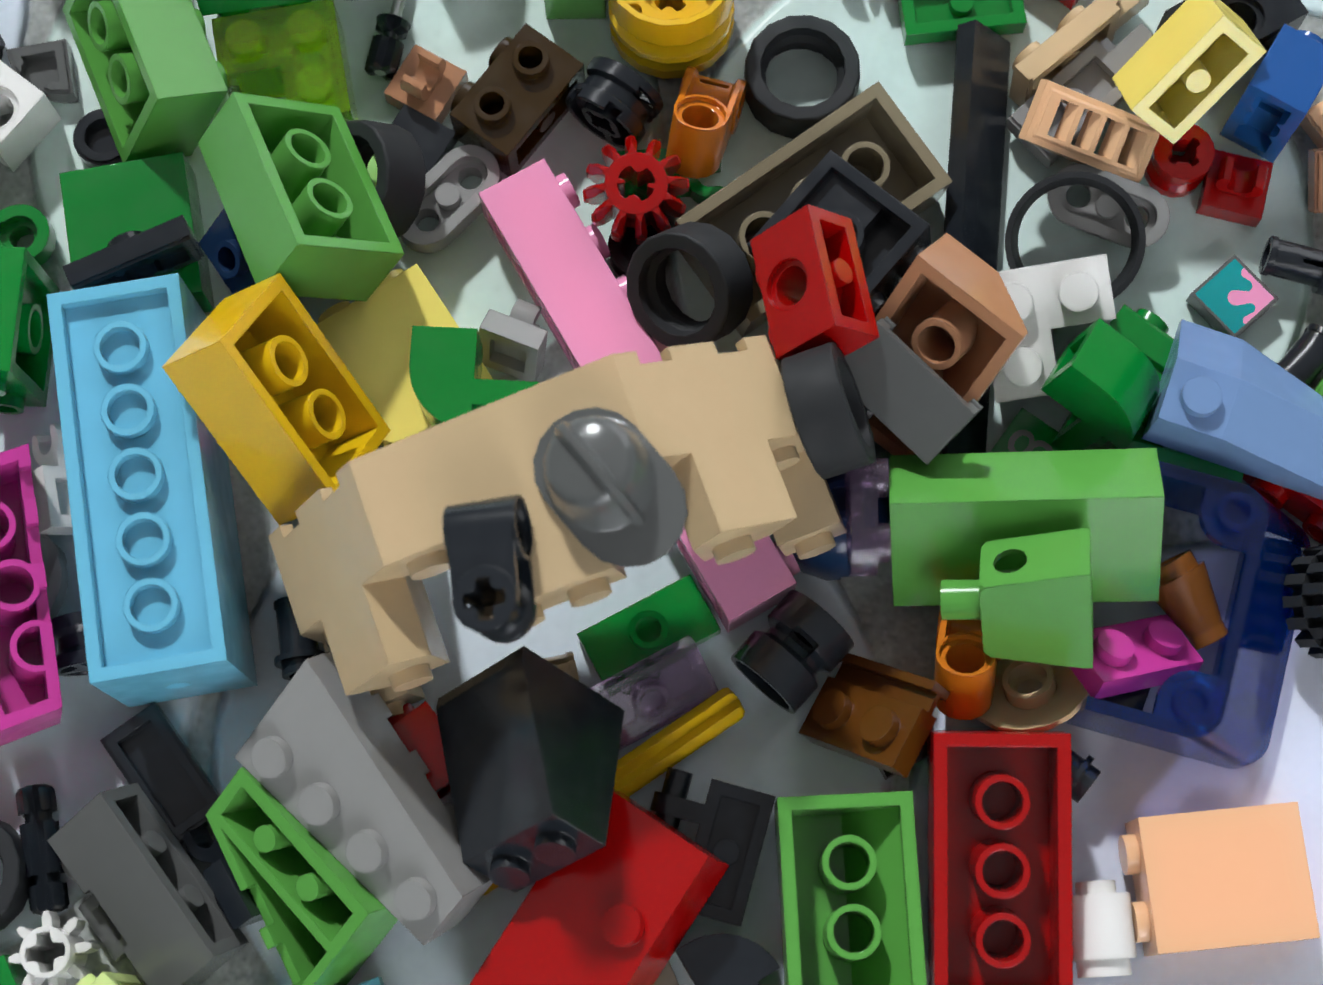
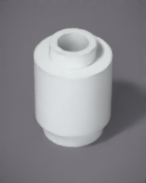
M1115 880L1076 882V895L1072 896L1073 962L1076 961L1077 978L1132 975L1130 958H1136L1137 953L1130 892L1116 893Z

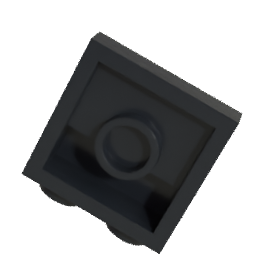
M830 150L754 237L807 204L851 218L876 317L888 300V297L885 295L904 276L917 255L931 244L930 224ZM749 241L747 244L749 253L753 256L751 243Z

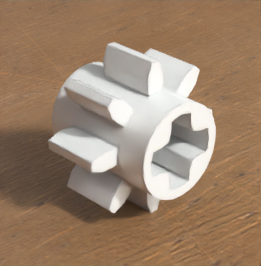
M47 910L43 911L42 927L31 929L19 926L16 929L19 936L24 940L20 946V952L8 957V962L22 964L23 968L28 972L22 985H41L45 979H48V985H67L66 979L72 977L82 979L90 974L89 970L84 967L88 954L98 951L100 946L99 944L85 942L82 936L79 935L86 924V920L83 918L73 917L67 921L63 928H60V918L57 912ZM55 943L64 944L65 956L55 958L53 964L45 963L44 951L53 949Z

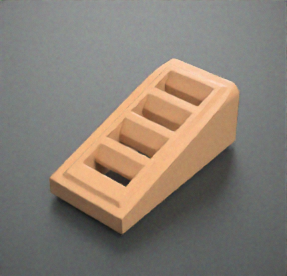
M1041 79L1018 138L1078 164H1086L1139 183L1143 178L1160 133L1139 116L1052 81ZM1063 102L1067 105L1055 136H1049L1048 132L1059 104ZM1083 112H1086L1087 115L1079 132L1075 145H1072L1071 142L1078 127V124L1080 122V119L1082 117ZM1108 122L1110 124L1100 146L1098 154H1095L1094 151L1104 129L1105 123Z

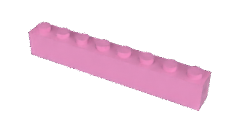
M543 158L478 193L485 219L537 306L542 307L541 314L573 369L610 354L631 351L637 352L641 364L662 361L659 353L667 348V346L650 337L636 320L627 297V278L624 274L617 278L613 275L604 260L611 256L607 243L593 223L587 227L582 223L575 211V208L581 205L579 198L564 173L555 177ZM684 528L682 536L676 542V545L727 632L776 606L790 590L796 589L797 582L793 576L800 572L798 563L793 554L785 556L778 548L776 541L773 543L770 536L755 541L756 551L731 563L718 565L715 558L703 561L693 551Z

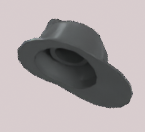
M598 407L574 410L556 420L541 437L533 460L535 483L547 504L587 550L601 561L621 567L648 565L668 554L682 536L688 512L685 490L674 470L633 423L615 411Z

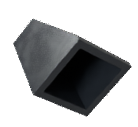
M525 646L438 698L436 712L464 864L489 877L495 885L510 889L516 893L606 846L625 710Z

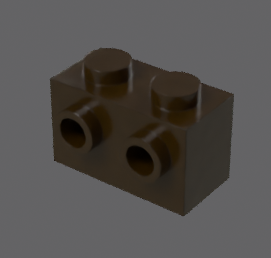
M527 23L513 39L510 36L505 37L496 46L490 56L488 69L476 83L469 81L458 91L451 103V112L449 113L453 131L457 133L458 141L464 145L481 146L490 151L496 158L500 171L508 177L519 172L568 113L569 110L565 104L566 96L575 84L584 83L586 80L584 64Z

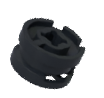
M594 57L586 68L588 77L584 83L575 84L566 96V107L581 125L611 145L625 149V138L631 135L636 138L638 146L646 133L645 123H651L663 109L662 98L648 81L631 68L607 57Z

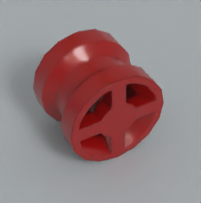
M1195 124L1175 144H1172L1160 134L1144 173L1150 187L1161 195L1170 198L1184 197L1193 193L1202 183L1205 174L1209 171L1214 161L1215 148L1211 137L1205 130ZM1172 150L1174 152H1185V154H1183L1182 156L1172 155Z

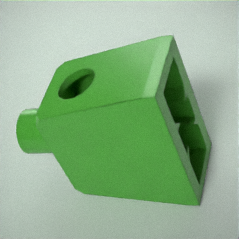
M1080 528L987 541L981 546L979 579L941 580V619L981 620L983 652L990 658L1093 669L1091 529Z

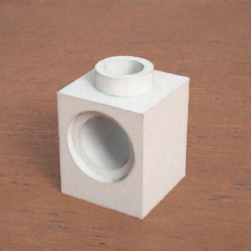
M0 60V116L13 114L9 122L0 127V162L14 172L62 118L45 93Z

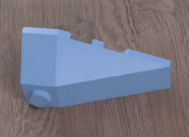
M1181 319L1161 377L1159 394L1152 405L1142 439L1323 500V396L1245 340Z

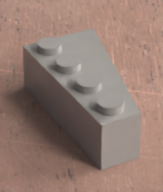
M331 651L308 658L234 758L385 908L425 945L461 923L492 885L489 877L463 863L454 808L450 802L442 803L426 778V774L430 772L417 751L409 752L388 721L393 715L379 693L371 695L367 691L346 696Z

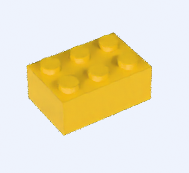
M281 273L224 298L162 366L178 391L190 404L279 526L297 519L295 511L318 489L332 487L334 492L340 487L336 472L348 461L377 450L391 431Z

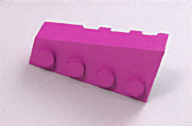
M29 443L0 453V746L60 724L63 708L52 622L50 619L46 573L39 534L37 504L31 472Z

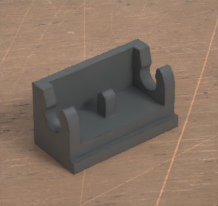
M886 316L884 319L880 318L876 321L880 337L845 356V359L856 382L863 404L925 464H928L960 433L983 407L974 398L967 403L892 332L896 324Z

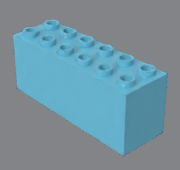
M179 273L46 294L89 684L129 708L152 704L153 702L159 703L258 686L228 456L162 368L166 361L207 316Z

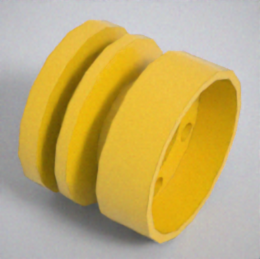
M608 0L611 40L621 58L639 72L658 78H683L688 66L698 68L699 72L710 68L726 52L734 32V0Z

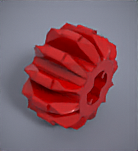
M630 135L625 138L626 154L621 156L614 147L607 144L601 149L602 157L607 166L591 163L587 166L586 176L596 185L589 186L583 190V200L591 205H599L591 214V221L596 227L605 225L615 219L611 229L612 240L619 242L624 237L627 227L635 228L636 243L641 245L647 239V226L652 225L657 233H661L671 228L665 214L672 217H681L686 212V204L676 196L683 195L689 191V179L682 176H673L681 166V159L678 155L674 154L658 161L661 152V142L657 139H653L648 144L646 152L642 153L637 152V140L634 136ZM632 181L637 187L647 183V199L641 201L635 194L624 198L625 183Z

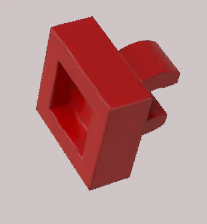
M1215 149L1213 164L1202 181L1196 214L1256 228L1262 220L1273 163Z

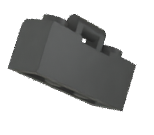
M138 783L100 792L47 840L60 858L61 866L66 875L78 884L84 894L93 893L78 909L115 962L128 957L135 967L136 976L142 985H200L249 943L240 928L236 930L232 928L225 913L219 908L211 887Z

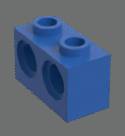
M1284 23L1219 135L1274 163L1307 114L1323 86V39L1312 32L1296 30Z

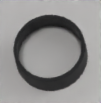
M1071 171L1059 173L1035 184L1017 202L1007 223L1005 252L1009 268L1024 267L1018 248L1019 229L1026 212L1038 198L1050 190L1066 185L1094 187L1108 194L1119 204L1128 219L1131 230V249L1128 260L1121 273L1111 283L1113 299L1116 298L1134 280L1145 254V226L1134 200L1115 182L1090 172Z

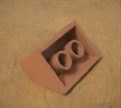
M948 233L917 255L875 317L876 321L880 318L884 319L886 316L896 324L892 332L967 403L973 398L977 402L980 400L1028 334L999 272ZM875 415L868 420L873 432L874 441L891 455H916Z

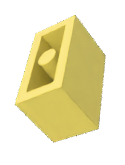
M1186 0L1112 79L1130 110L1172 144H1175L1267 51L1245 21L1221 0Z

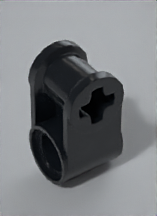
M512 495L446 506L443 513V536L449 558L452 591L451 604L456 618L463 626L480 633L483 637L495 643H511L521 639L530 631L536 619L537 610L531 559L533 532L525 500L521 495ZM496 592H500L506 596L505 603L495 605L493 608V618H490L484 614V609L496 603Z

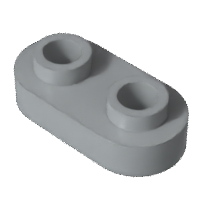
M462 145L448 152L426 173L425 195L419 214L409 230L400 236L409 248L420 253L438 252L451 244L483 212L478 193L502 181L499 165L494 155L481 146ZM468 176H477L482 180L481 184L475 189H465L461 186V182ZM427 217H432L439 221L437 227L432 231L426 232L417 228L419 222Z
M1072 164L1057 173L1082 171L1098 174L1110 179L1122 187L1138 207L1146 211L1148 221L1145 225L1146 247L1157 242L1165 234L1170 221V211L1164 197L1155 189L1086 164ZM1073 185L1058 187L1047 192L1049 209L1058 221L1118 245L1131 248V230L1125 222V213L1119 204L1108 194L1094 187L1082 185L1089 191L1090 200L1086 206L1075 208L1068 203L1066 198L1067 190Z

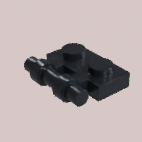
M668 767L661 792L654 791L649 810L655 811L656 816L677 830L681 819L699 824L695 842L730 866L698 915L741 927L776 796L711 779L705 804L687 800L693 774Z

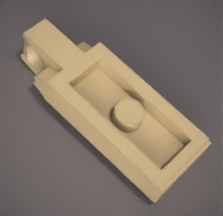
M1095 0L1086 8L1082 5L1073 8L1061 20L1056 32L1042 44L1038 41L1032 42L1016 57L1012 64L1013 76L1009 97L1019 107L1022 106L1036 93L1041 79L1050 81L1095 40L1100 43L1107 37L1112 42L1115 31L1145 8L1149 0Z

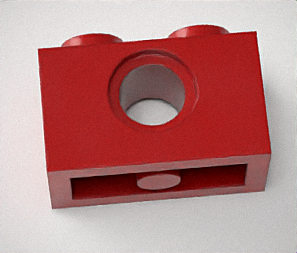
M807 204L750 240L756 266V281L761 289L769 325V340L774 348L776 359L782 360L830 342H835L845 357L880 337L851 218Z

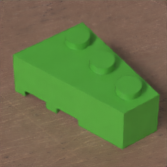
M240 767L207 812L206 817L240 891L250 890L266 925L259 930L267 949L277 948L293 985H347L398 919L244 767Z

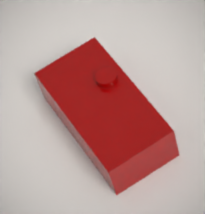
M931 730L927 737L928 962L930 966L928 985H1073L1071 734L1062 731Z
M614 789L606 846L535 882L469 985H654L730 865L624 793Z

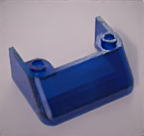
M1159 461L1165 496L1164 506L1199 515L1200 526L1209 540L1220 547L1240 552L1224 619V624L1229 633L1219 641L1212 675L1191 670L1181 671L1172 675L1159 687L1152 714L1087 696L1082 701L1080 710L1066 724L1224 768H1243L1259 760L1265 754L1270 744L1294 630H1289L1285 619L1294 616L1293 608H1283L1282 600L1283 596H1292L1293 589L1284 586L1286 575L1298 574L1291 564L1296 557H1304L1303 551L1311 547L1307 534L1297 523L1252 487L1240 482Z

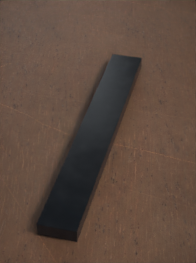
M972 20L959 24L957 29L948 176L953 182L946 190L943 235L946 233L950 234L997 271L1011 42L979 21ZM990 386L978 401L983 408L940 454L986 453Z

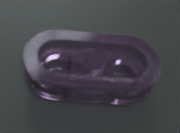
M876 458L872 464L844 473L846 558L849 576H877L878 563L890 562V523H878V498H887L889 492V465L887 458Z

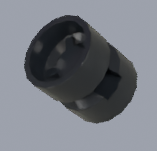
M790 590L767 616L770 626L768 631L754 630L731 656V660L737 669L759 691L785 711L795 714L818 688L815 675L819 671L831 673L854 647V642L845 629L821 606L799 591ZM788 635L808 652L804 659L783 642Z

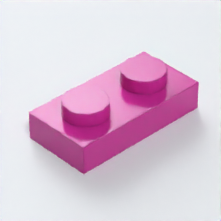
M1167 614L1093 628V669L1070 667V669L1092 699L1096 700L1193 679L1204 660L1184 636L1182 630Z

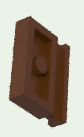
M848 653L842 659V665L835 678L827 677L798 733L813 744L907 778L937 720L932 716V713L939 699L946 701L950 692L937 681Z

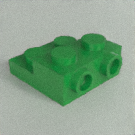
M0 246L1 414L24 413L25 406L46 407L53 350L46 294L58 293L60 289L25 247Z

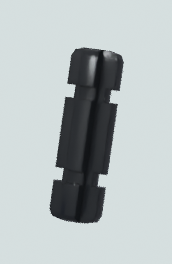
M34 784L17 790L15 797L18 816H23L25 824L19 826L21 844L26 860V878H31L33 886L27 888L29 907L31 912L37 915H42L43 911L47 910L58 913L68 909L70 902L67 882H62L60 879V874L65 873L61 866V860L47 841L60 829L59 821H54L52 818V813L58 811L55 790L48 784Z

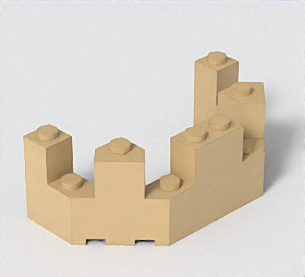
M766 335L743 337L735 344L738 351L720 354L717 352L714 341L671 346L659 353L662 361L643 364L640 363L636 351L610 354L348 461L336 472L340 487L334 492L332 487L318 489L295 511L299 522L295 528H293L292 524L281 525L268 536L300 635L323 643L325 652L331 651L346 696L367 691L371 695L379 693L393 716L403 713L404 704H414L426 699L421 685L434 678L432 669L450 662L422 579L436 576L449 569V558L443 536L444 509L448 505L512 495H521L523 497L532 525L533 552L531 559L535 602L537 605L536 619L532 627L546 619L543 610L568 600L571 607H580L612 593L610 584L627 577L624 567L601 561L587 550L547 504L535 483L533 460L541 437L556 420L574 410L598 407L618 412L639 429L674 470L685 490L688 514L684 528L693 551L703 561L715 558L718 565L737 561L756 551L755 541L773 534L778 548L785 556L797 553L798 558L802 560L831 550L836 546L834 537L847 533L827 480L822 479L815 471L798 435L784 390L781 364L776 359ZM496 592V603L484 609V614L490 618H493L494 606L505 603L506 596L500 592Z

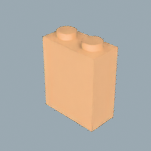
M1298 802L1138 817L1125 823L1126 835H1120L1118 839L1119 859L1124 875L1133 876L1136 902H1131L1135 943L1142 942L1144 956L1320 938Z

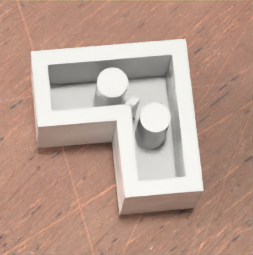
M1107 254L998 271L1028 334L993 381L996 403L1047 395L1041 388L1057 364L1052 329L1096 322L1099 318L1103 321L1116 319Z

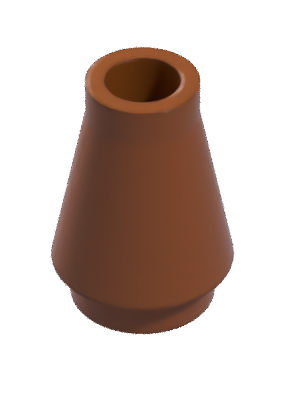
M1191 549L1161 562L1159 601L1155 602L1182 630L1195 650L1206 647L1226 636L1229 632L1222 621L1205 561L1197 562Z

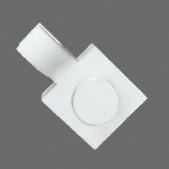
M53 423L50 425V435L36 434L32 437L33 456L37 464L40 465V467L32 471L39 520V534L73 535L61 424Z

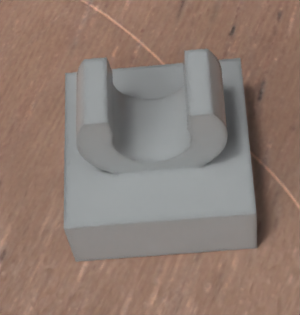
M518 298L509 316L489 309L479 327V335L483 346L482 363L487 367L518 379L536 382L544 367L548 334L547 330L535 324L542 307Z

